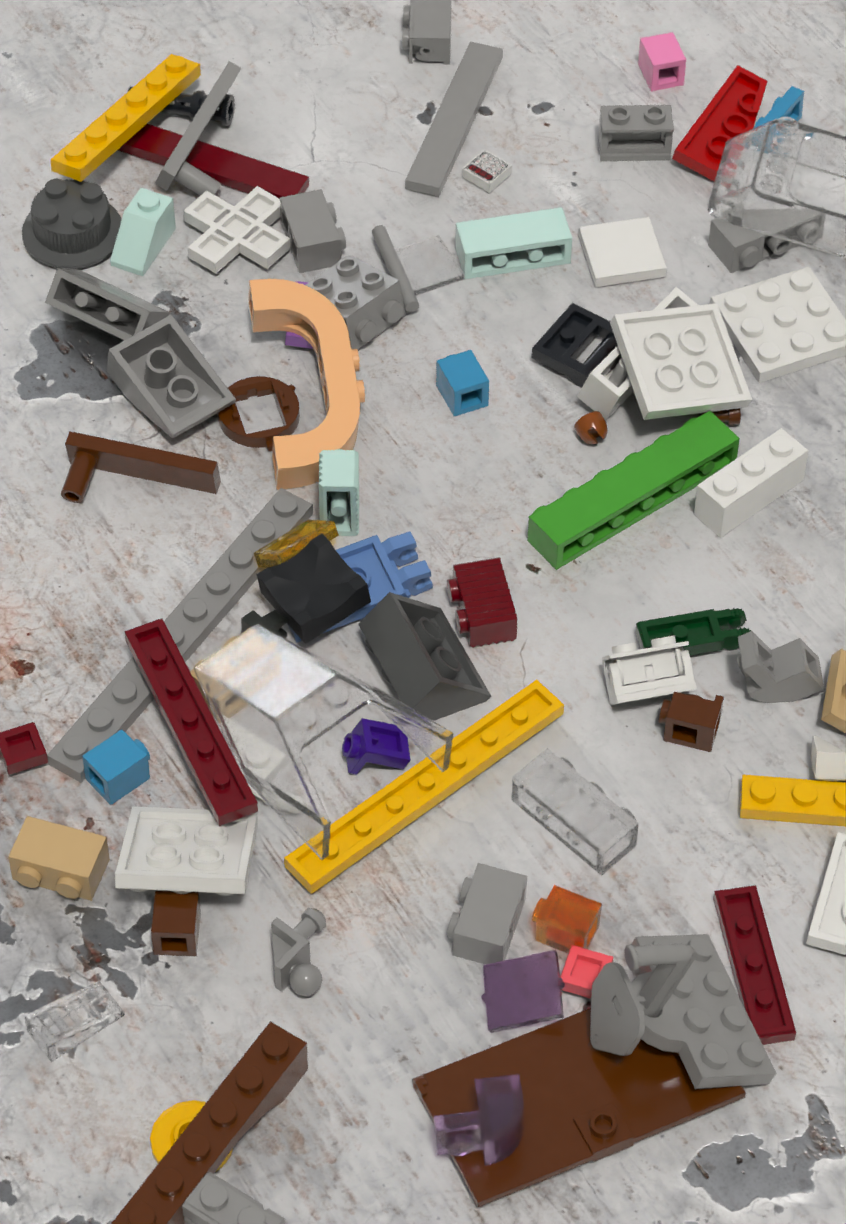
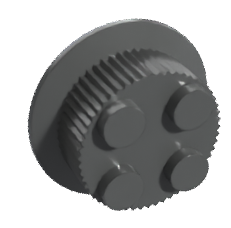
M61 179L49 180L45 184V188L40 190L33 199L30 208L31 212L23 223L22 239L26 250L39 262L55 268L78 269L92 266L105 260L113 252L122 219L117 210L109 204L102 188L98 184L85 182L84 180L82 182L72 179H66L65 181Z

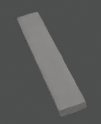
M470 41L406 177L405 189L437 197L440 196L503 58L502 48Z

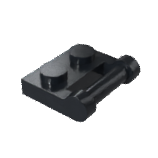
M572 303L532 347V358L570 377L576 386L582 388L589 374L618 345L610 321ZM597 335L604 338L584 363L576 360Z

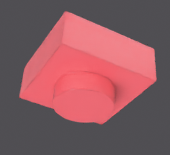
M572 945L559 980V990L591 999L593 982L604 965L613 963V957Z

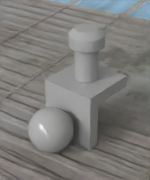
M308 908L302 913V921L293 929L277 917L271 922L275 988L281 992L291 985L297 994L309 996L316 993L321 987L322 975L315 965L310 964V941L307 940L314 932L320 933L326 927L325 916L315 908Z

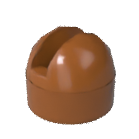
M599 411L584 415L574 425L577 434L585 443L595 445L598 444L597 437L605 439L607 436V424Z

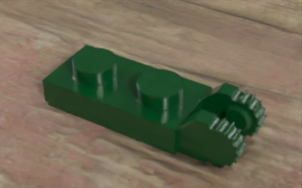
M733 608L731 610L719 611L710 609L640 621L636 623L635 632L641 649L652 648L651 640L675 636L676 643L688 641L689 645L684 646L683 650H688L689 655L723 650V648L729 651L737 650L739 648L738 637L751 630L740 627L747 621L744 610Z

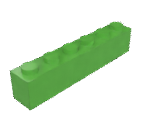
M711 411L704 413L698 418H691L679 429L668 435L660 436L653 444L638 453L633 452L629 454L622 462L608 470L600 471L593 479L578 488L569 489L554 502L547 506L538 507L528 518L527 541L555 570H558L696 488L698 484L737 459L740 438Z

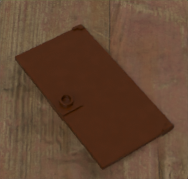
M591 1008L412 1079L413 1087L420 1101L424 1104L478 1207L590 1161L595 1162L629 1148L638 1141L743 1099L746 1092L742 1086L695 1089L679 1053L662 1051L647 1044L642 1039L634 1051L626 1056L593 1048L590 1038Z

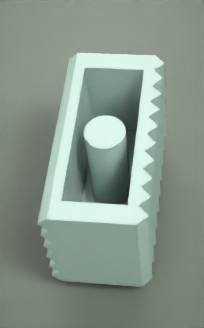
M323 450L319 453L320 533H323L325 536H356L359 534V453L355 450Z

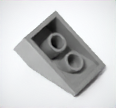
M172 315L108 349L106 372L125 397L172 439L236 402V398Z

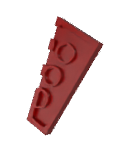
M737 65L676 147L672 159L734 192L768 81Z

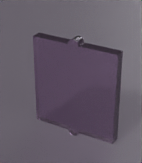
M556 950L483 965L485 993L481 999L486 1004L488 1030L490 1033L564 1018L561 989L565 987V983L560 978L558 953Z

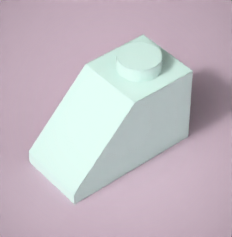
M144 188L139 189L123 213L110 259L111 266L144 276L176 229L172 197Z

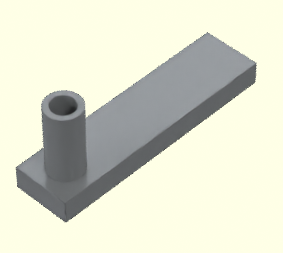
M231 61L228 62L161 170L155 184L167 191L173 180H176L200 196L206 190L214 195L216 194L221 183L185 160L241 70L240 67Z

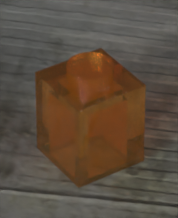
M554 885L548 898L544 899L541 897L534 909L532 922L537 923L535 941L569 954L572 945L588 949L600 927L602 904Z

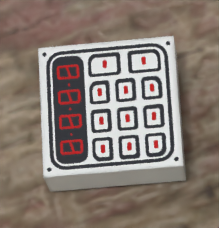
M485 149L462 168V178L488 193H491L512 174V165Z

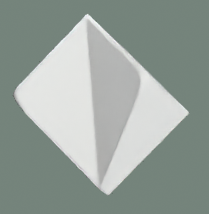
M813 736L811 764L815 779L846 781V752L818 736Z

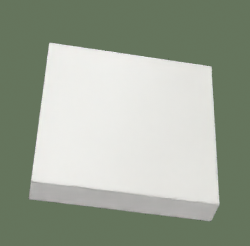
M649 217L579 227L578 236L595 287L666 277L667 267Z

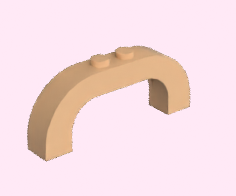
M283 279L249 280L248 304L253 333L266 331L295 333L310 343L317 356L326 418L319 426L309 432L296 435L273 436L272 446L276 489L304 487L319 482V453L321 451L336 449L353 450L356 443L360 403L365 402L363 380H357L355 373L360 369L358 349H351L347 325L339 310L318 291L306 285Z

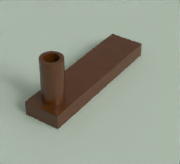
M69 431L65 442L71 466L63 485L61 496L70 502L80 503L83 501L94 469L217 494L221 483L217 461Z

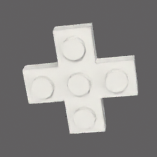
M258 186L235 206L206 190L183 211L184 221L204 232L187 247L188 258L215 274L239 253L268 269L291 249L290 238L270 227L281 216L280 199Z

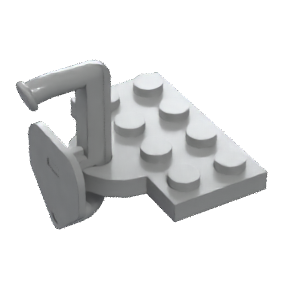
M708 934L635 937L631 945L625 947L624 953L629 969L634 972L639 968L641 974L630 982L621 964L607 963L593 982L590 1035L593 1048L626 1056L634 1051L642 1039L647 1044L662 1051L677 1052L695 1089L769 1084L776 1075V1071Z

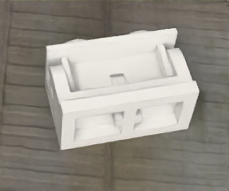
M668 636L651 640L652 648L637 650L636 643L613 646V654L602 657L610 705L671 695L674 692L682 693L696 690L697 686L694 680L691 658L688 650H683V647L689 645V642L676 643L675 636Z

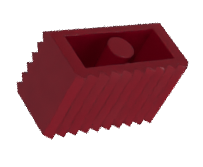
M497 557L453 565V579H447V591L450 602H458L459 610L455 611V618L459 634L466 633L469 645L472 648L477 645L481 647L484 644L490 645L493 642L498 644L500 641L504 643L508 640L514 641L517 638L518 619L501 558Z

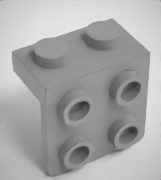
M354 256L344 257L306 284V286L324 295L339 310L347 325L351 349L359 350L406 316L400 281Z

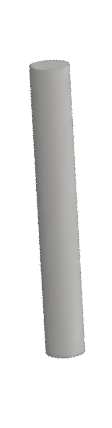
M378 225L372 230L373 237L390 275L400 281L405 310L407 312H414L419 308L418 300L385 226Z

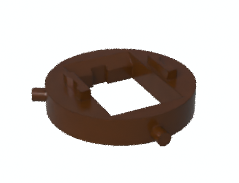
M256 376L239 380L228 387L236 398V402L247 400L248 397H261L273 394L284 425L246 434L236 403L218 412V419L223 433L235 443L253 448L267 447L268 451H272L273 436L292 435L296 430L300 411L298 397L294 392L296 389L293 384L288 386L275 378Z

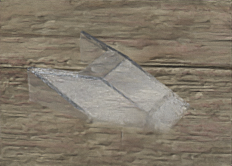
M256 624L194 667L196 677L221 733L247 783L321 860L329 855L331 821L301 757V751L363 706L376 705L442 772L449 768L453 733L371 683L259 624Z

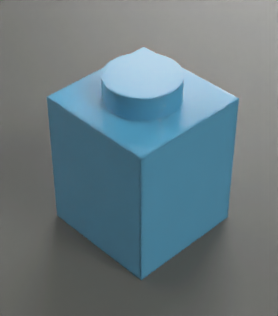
M472 350L436 360V386L454 417L489 406V379Z
M122 729L82 756L85 779L110 805L150 779L148 764L150 754L140 740L135 739L133 741Z

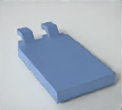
M411 531L390 537L382 543L378 535L336 550L345 563L367 583L371 602L325 632L364 618L389 592L410 598L411 595L416 596L433 588L430 579L431 571L425 560L404 566L418 559V554L415 550L417 545ZM288 625L295 642H301L302 640Z

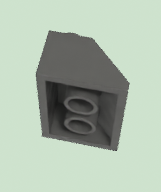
M389 592L359 623L366 637L365 643L367 647L376 655L382 666L381 671L384 678L392 684L399 697L398 703L408 715L435 721L484 703L491 697L441 608Z

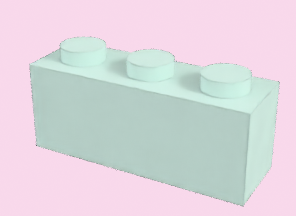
M560 207L456 223L455 249L464 279L570 264L572 235L563 208Z

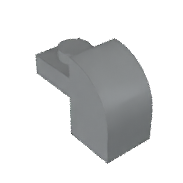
M753 631L738 637L740 654L737 655V663L745 676L748 695L753 699L765 703L794 702L824 690L819 657L800 638L771 650Z

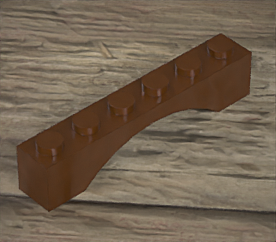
M270 1021L111 1224H184L185 1216H183L182 1206L208 1172L213 1174L216 1172L244 1134L262 1116L282 1103L308 1070L307 1043Z

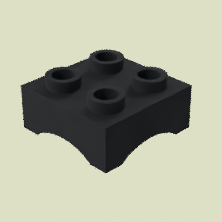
M323 533L313 538L306 547L291 559L279 565L267 567L256 574L263 596L277 612L287 619V624L305 644L371 602L367 583L345 563Z

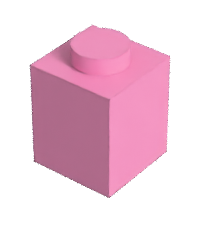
M670 32L640 38L638 65L651 92L684 85L686 58L674 33Z

